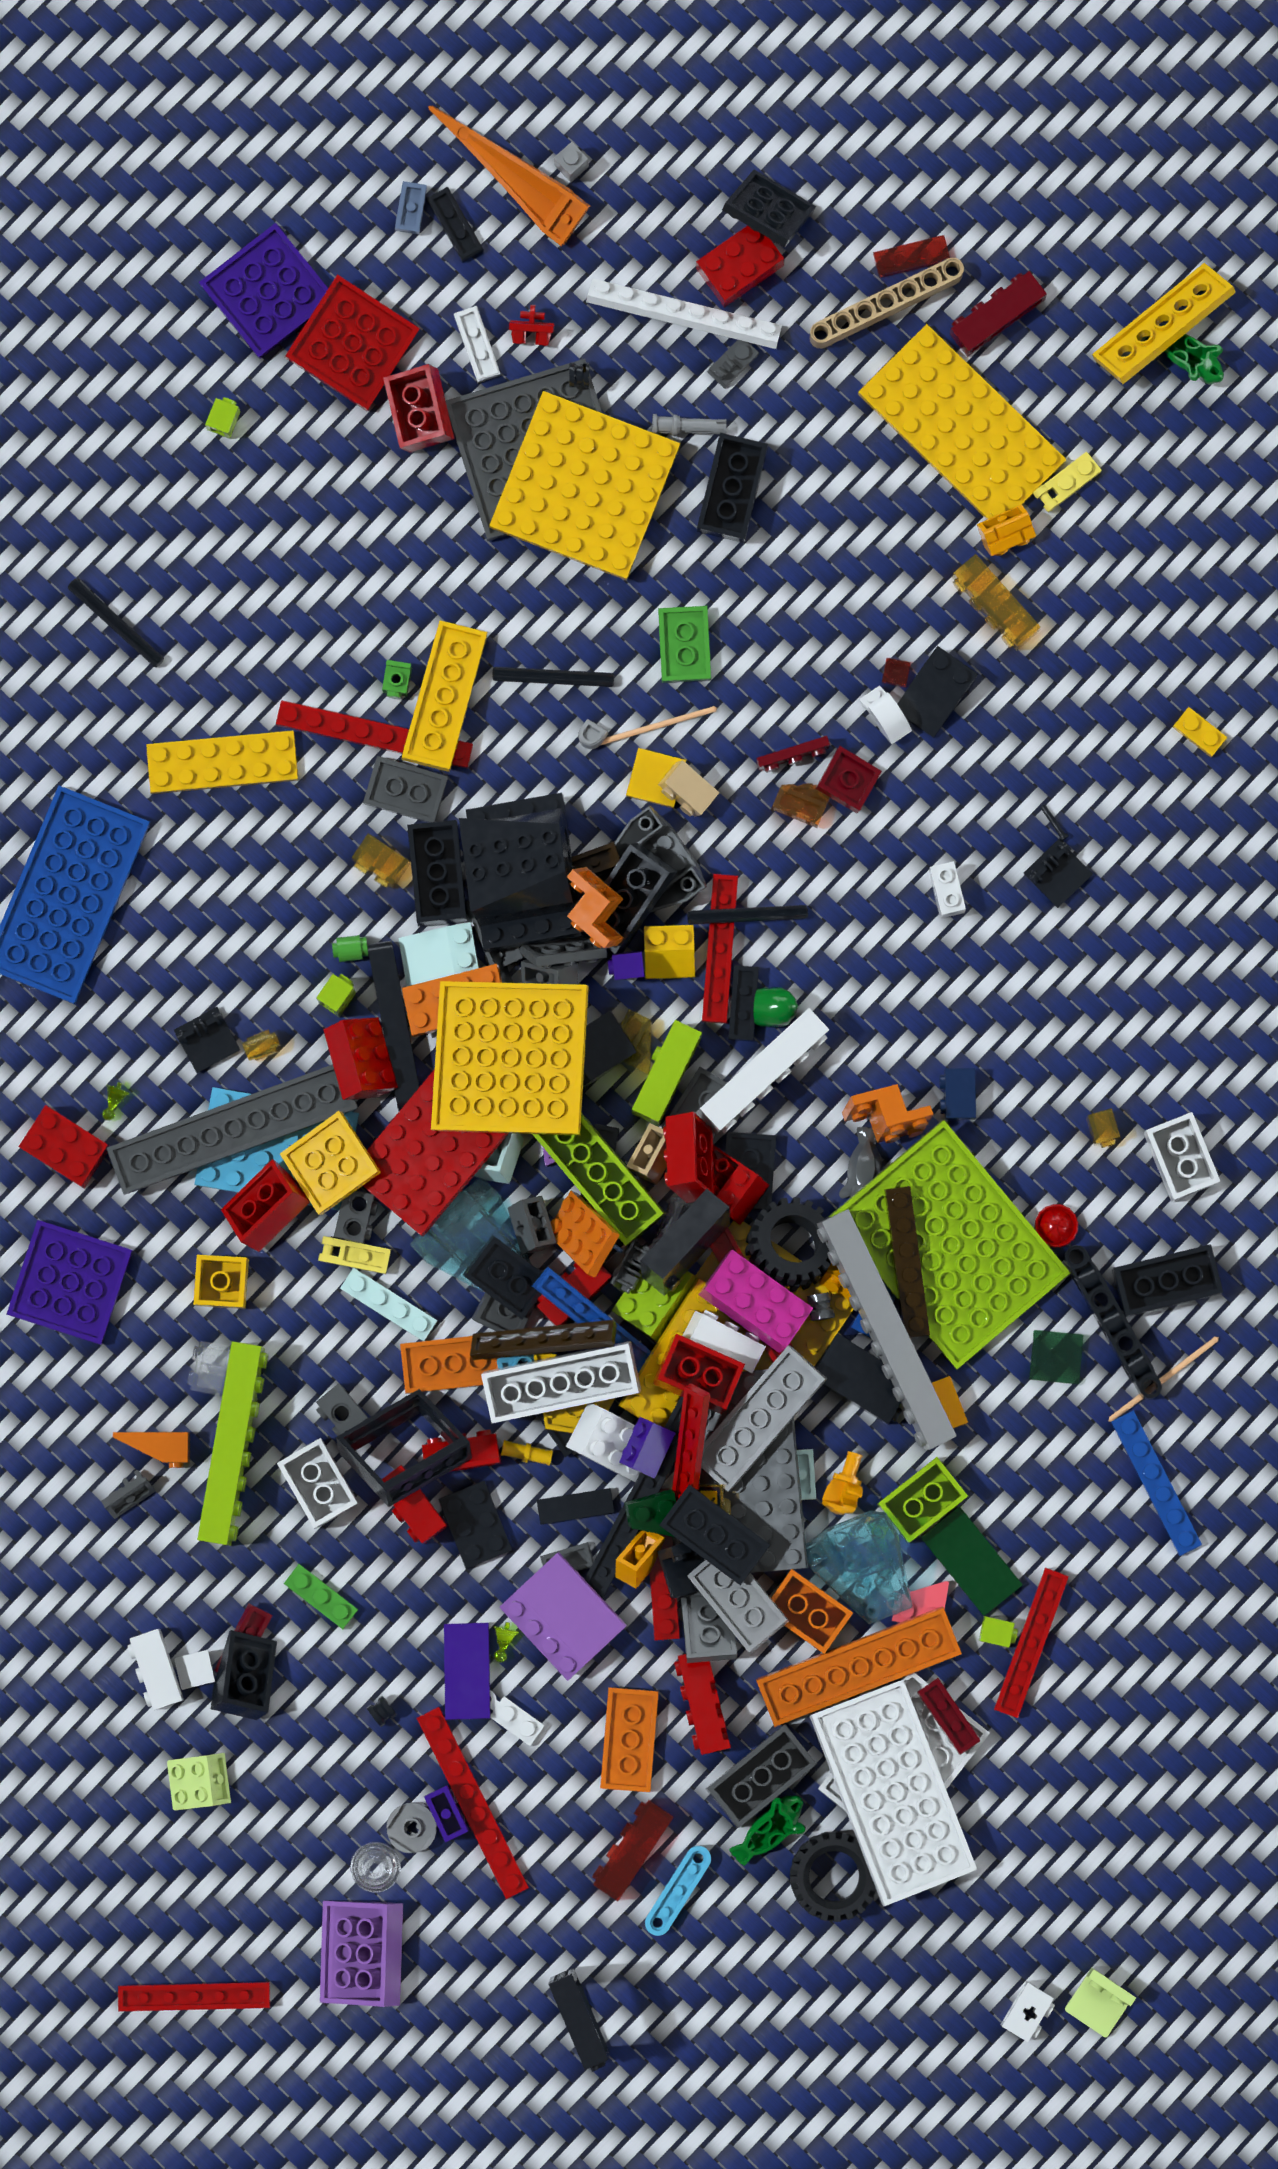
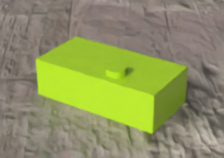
M677 1020L674 1021L662 1047L657 1046L651 1059L655 1062L632 1108L633 1115L658 1127L660 1126L702 1038V1032Z

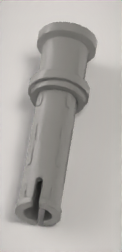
M653 414L652 433L672 434L673 436H677L680 433L726 434V419L680 418L676 414L673 417H662Z

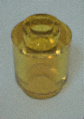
M269 1029L247 1038V1041L242 1042L249 1061L253 1059L257 1061L277 1053V1047L281 1046L276 1033H270Z

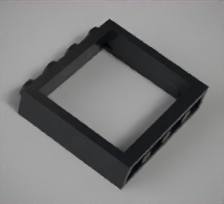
M420 1389L408 1396L406 1395L403 1399L384 1408L379 1413L365 1419L360 1424L336 1437L339 1454L388 1507L472 1459L470 1442ZM421 1414L449 1445L384 1482L360 1457L356 1450L414 1416Z
M574 1967L550 1977L548 1985L584 2069L590 2068L593 2072L606 2066V2061L609 2059V2049Z

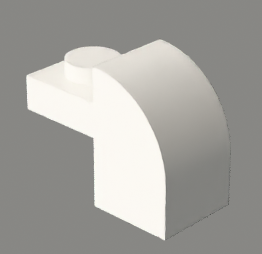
M878 686L859 699L863 707L874 718L880 732L891 744L912 731L895 700L881 686Z

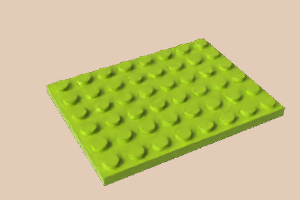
M942 1120L829 1217L849 1209L882 1281L899 1300L884 1189L910 1186L930 1331L928 1336L953 1367L958 1369L1068 1276L1070 1272L945 1120Z

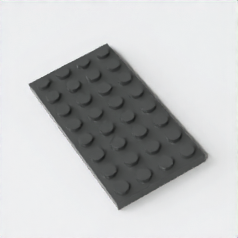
M767 1369L754 1370L753 1373L748 1371L742 1372L728 1407L722 1414L708 1409L704 1443ZM793 1418L731 1491L725 1490L701 1468L700 1487H719L720 1507L771 1544L750 1573L808 1568Z

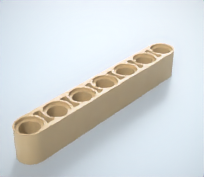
M948 258L816 322L810 330L809 339L811 344L816 348H826L956 285L963 276V263L957 258ZM948 267H955L959 273L956 276H950L946 273V269ZM931 277L936 280L937 284L930 287L924 283V280ZM911 288L914 290L915 295L906 297L902 294V290ZM885 298L890 299L893 305L889 308H884L880 301ZM862 309H867L870 311L871 316L866 319L861 318L858 312ZM839 320H846L849 323V327L840 329L836 323ZM822 330L827 333V337L819 340L814 336V333Z

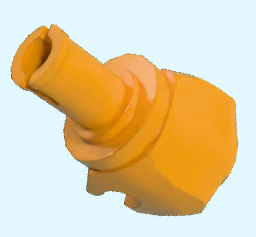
M848 1451L843 1471L839 1472V1474L834 1473L833 1479L826 1487L822 1498V1505L832 1513L844 1515L855 1512L858 1498H862L863 1493L862 1481L856 1477L863 1455Z

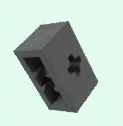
M542 1196L520 1200L507 1208L521 1255L542 1251L556 1243Z

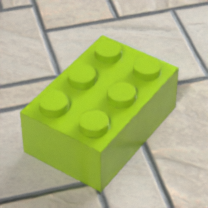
M689 1271L681 1277L679 1286L673 1292L669 1291L665 1296L645 1281L642 1276L641 1278L635 1276L639 1281L634 1291L631 1290L629 1294L624 1292L612 1309V1312L658 1342L696 1280V1277Z
M936 1457L877 1503V1505L906 1542L910 1543L967 1498L968 1495L939 1458Z

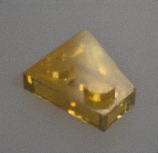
M629 1009L621 1023V1027L638 1052L623 1063L649 1075L651 1067L652 1021Z

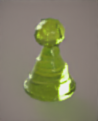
M118 1082L116 1087L106 1085L108 1108L103 1110L102 1116L107 1121L114 1119L115 1113L113 1109L129 1094V1092L121 1089L123 1084L121 1082Z
M505 1622V1627H494L499 1645V1650L494 1653V1658L499 1663L507 1659L505 1650L516 1634L519 1633L517 1630L509 1629V1622Z

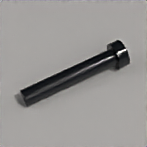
M1041 806V810L1060 836L1059 840L1063 841L1068 838L1069 835L1064 833L1047 806Z

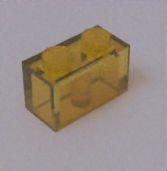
M369 833L352 856V860L355 862L354 867L364 874L370 872L376 876L374 881L384 888H387L388 885L394 888L410 865L409 860Z

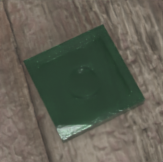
M1033 1330L1029 1380L1079 1385L1084 1335Z

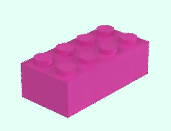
M734 1250L725 1255L698 1294L778 1353L782 1352L789 1345L813 1309V1307Z

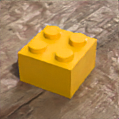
M197 1255L193 1305L246 1309L249 1259L246 1257Z

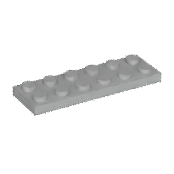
M788 1345L706 1440L701 1468L725 1490L731 1491L827 1378L791 1345Z

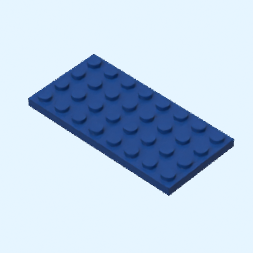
M58 785L0 924V975L74 1005L76 1004L150 826L149 821Z

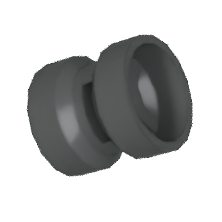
M831 1292L807 1296L808 1304L813 1307L810 1312L811 1321L835 1317L834 1309L830 1308V1302L832 1301Z

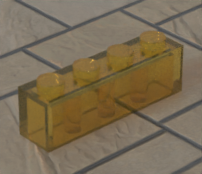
M976 554L953 573V585L960 593L965 592L971 598L969 603L976 611L981 610L987 616L985 620L988 625L994 630L997 628L1003 634L1001 638L1009 648L1020 649L1040 631V625Z

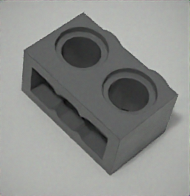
M355 1191L342 1200L334 1238L361 1244L365 1243V1239L370 1240L373 1226L369 1225L371 1215H376L378 1201H374L375 1196L373 1194ZM362 1198L366 1200V1208L360 1212L353 1209L354 1201ZM354 1222L359 1223L361 1226L360 1233L356 1236L349 1235L347 1232L348 1226Z

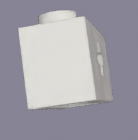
M954 861L930 867L929 875L940 919L964 913L966 908Z
M1026 1981L1000 2025L1026 2042H1029L1030 2038L1035 2040L1042 2028L1039 2025L1043 2016L1048 2018L1055 2006L1052 2003L1054 1998ZM1033 2006L1034 2018L1029 2016L1027 2020L1024 2019L1026 2015L1023 2010L1025 2008L1030 2009Z

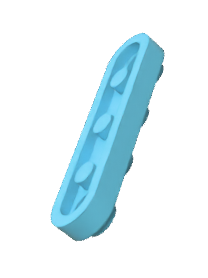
M694 1846L688 1850L648 1913L645 1926L652 1935L660 1936L669 1930L709 1867L711 1855L705 1847ZM699 1853L703 1855V1861L701 1863H696L693 1858L695 1854ZM661 1918L663 1921L662 1926L655 1927L653 1920Z

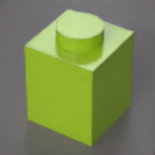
M225 397L222 400L216 398L205 424L206 429L230 439L240 415L239 406H236L237 403Z
M984 1616L978 1641L1009 1648L1010 1643L1015 1644L1018 1629L1014 1628L1015 1623Z

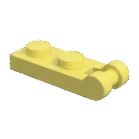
M1086 451L1048 482L1036 489L1033 495L1037 499H1041L1045 504L1043 507L1049 513L1100 474L1102 470ZM1051 489L1057 494L1053 499L1047 493Z
M323 1236L321 1244H324L322 1254L319 1253L318 1261L382 1274L387 1273L391 1249ZM333 1246L340 1247L338 1257L332 1256Z

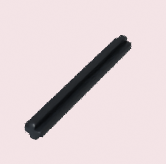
M76 578L70 582L68 589L150 664L158 667L163 662L164 658L85 585Z
M494 667L492 671L494 681L612 687L614 685V674L606 672Z
M806 905L693 910L688 912L687 920L691 925L805 919L808 917V908Z

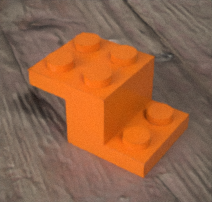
M587 867L572 869L567 876L572 881L570 885L576 891L584 892L585 894L567 915L572 920L571 925L580 932L585 931L590 936L589 940L598 948L618 946L624 937L607 924L606 920L622 902L623 898Z
M898 1084L853 1095L842 1111L845 1122L850 1120L859 1122L868 1116L877 1143L883 1141L893 1143L906 1135H909V1137L918 1136L923 1133L934 1115L931 1106L907 1111Z

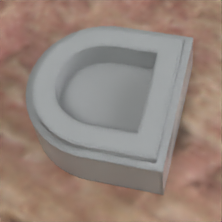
M589 719L585 721L578 732L580 744L587 749L599 747L608 735L607 730Z

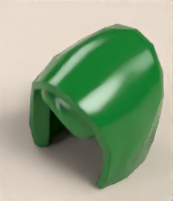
M781 987L757 989L754 999L755 1024L770 1028L789 1025L798 1010L796 998L791 992Z

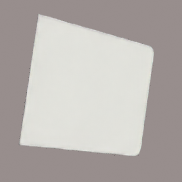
M208 1650L175 1658L182 1690L215 1682Z

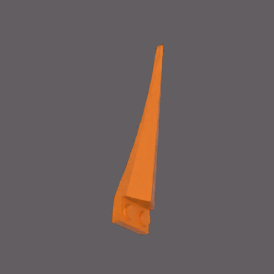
M428 106L429 110L506 189L539 229L560 246H563L590 208V205L573 193V190L438 108Z

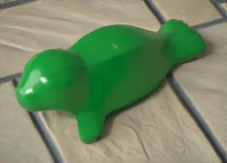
M1184 334L1165 350L1169 359L1182 370L1188 372L1189 378L1192 381H1197L1199 378L1205 384H1214L1221 382L1224 378L1222 366L1217 359L1223 352L1220 345L1206 346L1199 340Z
M799 1796L775 1798L772 1801L771 1809L755 1820L744 1842L729 1849L730 1853L736 1857L740 1864L745 1866L754 1855L773 1849L788 1835L804 1833L806 1830L805 1825L798 1822L803 1806L802 1798Z

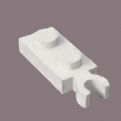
M490 1690V1709L493 1710L491 1718L531 1746L545 1725L505 1696L499 1702L495 1693Z

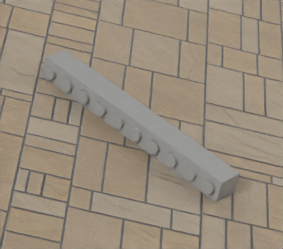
M849 1209L817 1223L819 1228L817 1229L818 1237L822 1243H826L829 1249L827 1253L829 1260L833 1266H837L840 1275H838L839 1281L844 1288L848 1289L851 1295L849 1298L850 1304L855 1311L859 1312L862 1318L860 1320L861 1327L866 1334L869 1333L873 1341L871 1343L872 1350L877 1357L880 1356L884 1364L882 1365V1371L887 1379H891L895 1387L892 1389L893 1394L898 1402H902L905 1408L903 1414L908 1424H912L916 1431L914 1437L917 1444L923 1447L924 1450H930L957 1437Z

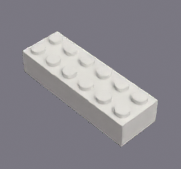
M808 1008L696 1112L697 1115L712 1128L715 1134L720 1131L725 1134L737 1122L734 1118L738 1114L743 1117L755 1106L752 1101L756 1097L759 1100L763 1099L773 1089L770 1084L774 1081L779 1084L792 1072L789 1069L792 1064L797 1067L810 1055L807 1052L809 1048L815 1051L827 1039L825 1035L829 1031L827 1026Z
M631 1341L618 1343L612 1347L594 1348L488 1370L481 1374L491 1423L632 1395L641 1391Z

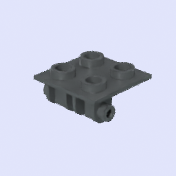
M635 1239L626 1248L620 1266L612 1274L611 1284L621 1293L629 1294L631 1290L634 1291L639 1281L635 1276L640 1278L642 1276L638 1273L639 1269L641 1270L640 1260L651 1249L645 1245L642 1246Z

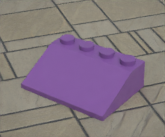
M559 1552L499 1607L567 1681L627 1626Z
M323 1901L320 2003L379 2007L400 2005L403 1903Z

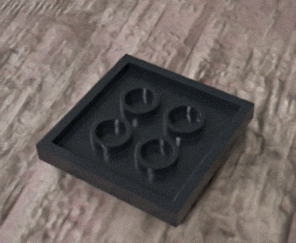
M753 170L725 202L722 211L748 225L752 230L770 238L774 243L786 247L811 217L816 206L765 175Z

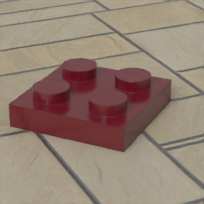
M839 746L815 789L853 812L858 813L882 771Z

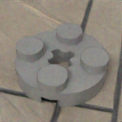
M406 1803L397 1807L387 1820V1834L391 1844L404 1853H417L425 1850L434 1841L437 1833V1824L431 1811L419 1803ZM415 1821L417 1823L416 1828L419 1829L418 1833L412 1832L410 1835L407 1834L405 1824L407 1822L411 1824Z

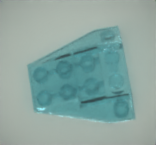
M482 1178L477 1179L453 1200L424 1237L419 1234L410 1244L428 1264L483 1293L485 1292L462 1274L492 1235L532 1264L527 1254L521 1255L510 1216L500 1195Z
M868 1511L827 1528L806 1543L807 1560L812 1571L868 1624L912 1608L913 1605L899 1536L886 1513Z

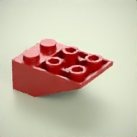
M713 1145L715 1196L729 1206L730 1219L741 1225L769 1184L758 1174Z

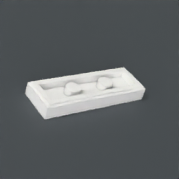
M477 306L454 313L477 383L501 376Z

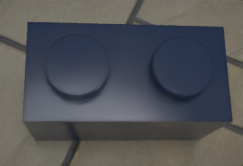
M945 1068L944 1075L939 1077L940 1090H944L945 1098L940 1099V1114H945V1120H975V1068Z

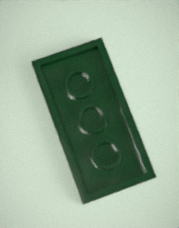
M958 1507L921 1537L923 1542L983 1616L1023 1585L961 1507Z

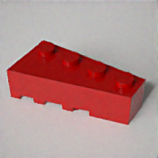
M686 1654L678 1655L679 1661H675L674 1665L677 1677L682 1676L684 1686H680L683 1701L688 1700L690 1710L686 1711L689 1726L694 1725L696 1735H692L695 1750L700 1749L701 1755L731 1748L710 1661L687 1663Z

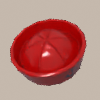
M1052 1204L1046 1206L1038 1213L1035 1220V1231L1048 1246L1062 1247L1068 1245L1075 1238L1078 1232V1221L1070 1208L1061 1204Z

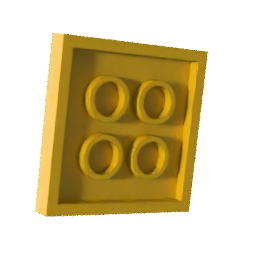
M341 1111L336 1112L280 1153V1156L318 1215H323L381 1173Z

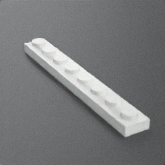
M592 279L586 300L588 303L774 349L777 347L782 325L597 279Z

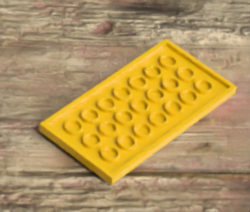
M928 324L858 391V395L986 519H990L1021 504L1023 505L1033 495V492L1042 486L1067 460Z

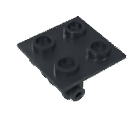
M1059 839L1023 873L1057 908L1093 875L1071 852V848L1066 843L1063 844Z
M218 1007L174 1029L196 1073L240 1051Z

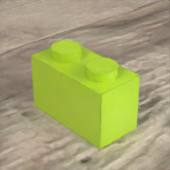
M332 974L316 999L320 1005L340 1018L356 994L353 987L354 984L343 974H340L339 977Z

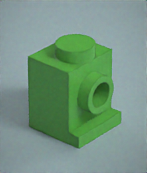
M386 661L382 691L387 693V697L401 699V696H408L412 672L410 663ZM397 675L401 677L399 683H393L392 677Z

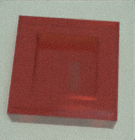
M886 658L882 683L906 688L911 662Z

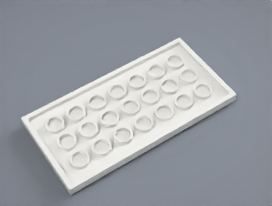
M904 1680L810 1715L883 1906L977 1870Z

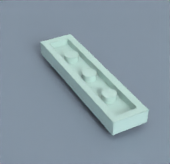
M355 1268L351 1270L340 1288L422 1341L427 1339L437 1323L436 1319Z

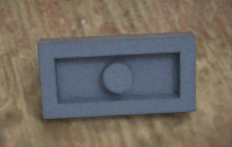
M403 181L395 231L412 234L420 233L427 185Z

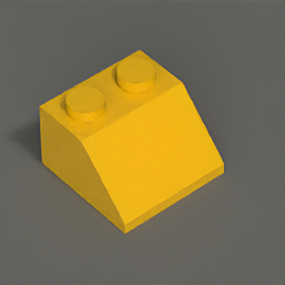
M694 925L644 926L645 978H695Z

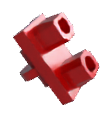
M530 305V312L520 311V318L529 319V321L510 320L509 330H512L513 343L526 344L527 331L536 332L535 345L548 346L551 333L554 332V323L535 322V319L544 320L545 313L536 312V305Z

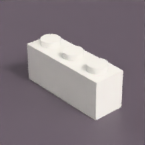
M695 1310L682 1336L744 1363L743 1369L753 1373L766 1347L758 1343L760 1339L749 1332H746L745 1335L737 1332L740 1327L728 1321L725 1324L718 1322L719 1316L707 1310L703 1314Z
M161 1629L130 1638L131 1644L127 1646L131 1658H136L139 1668L135 1670L139 1682H144L147 1692L143 1694L147 1706H152L153 1710H157L183 1701L184 1698Z

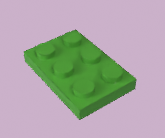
M707 606L658 608L662 683L711 680Z

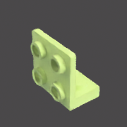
M225 1753L167 1761L173 1810L231 1803Z
M1091 1967L1066 2005L1065 2011L1106 2038L1127 2006H1131L1136 1997Z

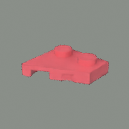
M944 1581L895 1596L892 1621L901 1623L942 1606L945 1610L949 1582Z

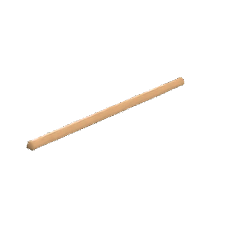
M712 706L605 738L601 745L716 712L717 707Z
M1213 1337L1159 1378L1161 1384L1165 1383L1217 1343L1219 1337ZM1153 1383L1144 1391L1145 1393L1150 1394L1155 1389H1157V1387ZM1138 1394L1112 1414L1108 1421L1111 1422L1117 1419L1144 1398Z

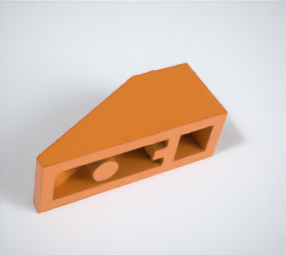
M113 1432V1438L163 1463H169V1468H184V1463H190V1433Z

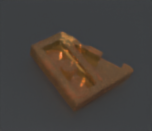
M813 783L800 786L794 784L781 785L772 810L817 828L830 797L815 789L817 785H813Z

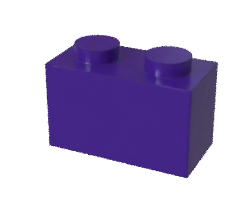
M641 950L618 954L613 953L612 959H607L609 975H614L615 980L644 977Z
M639 1417L628 1444L622 1452L619 1463L655 1479L675 1432Z
M448 1785L424 1796L445 1842L469 1831Z

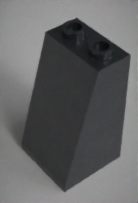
M837 1333L816 1368L827 1378L822 1386L887 1425L890 1421L896 1422L902 1412V1409L899 1408L901 1401L898 1402L893 1394L892 1389L895 1387L891 1379H887L882 1371L883 1362Z

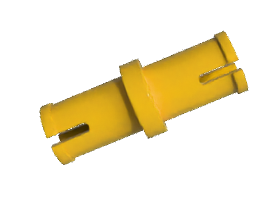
M504 1440L501 1456L523 1459L522 1462L525 1463L532 1461L550 1466L553 1450L533 1447L530 1443L523 1445Z

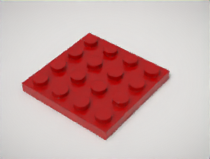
M337 274L284 358L367 411L385 384L383 378L391 375L420 328Z

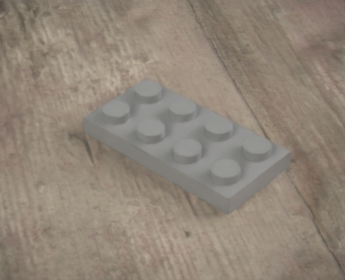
M705 1560L687 1575L749 1653L754 1652L789 1621L751 1573L739 1585Z

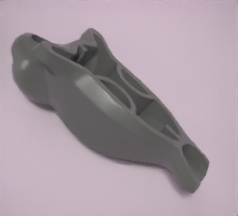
M857 1127L859 1144L849 1160L847 1183L839 1192V1196L842 1199L848 1196L851 1198L882 1172V1161L876 1147L877 1140L872 1127Z

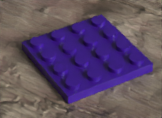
M276 223L199 281V285L259 360L307 323L328 290V287Z
M37 1220L6 1315L102 1345L133 1250Z

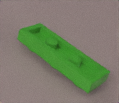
M300 1564L297 1565L283 1583L341 1629L346 1627L359 1610Z

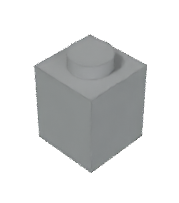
M573 142L569 143L554 157L555 167L570 183L589 167L588 158Z

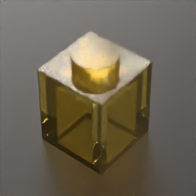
M1112 1108L1090 1114L1086 1117L1094 1146L1100 1144L1101 1148H1106L1116 1144L1115 1140L1120 1138Z

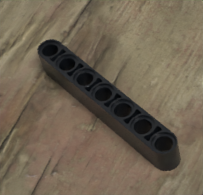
M392 940L369 944L367 947L385 1043L398 1086L394 1091L398 1111H400L420 1086Z

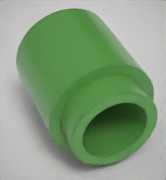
M360 935L336 938L337 943H332L334 958H339V962L362 960L363 957L369 956L366 937H360Z

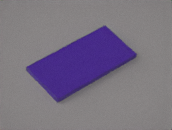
M489 1623L444 1624L445 1720L491 1719Z

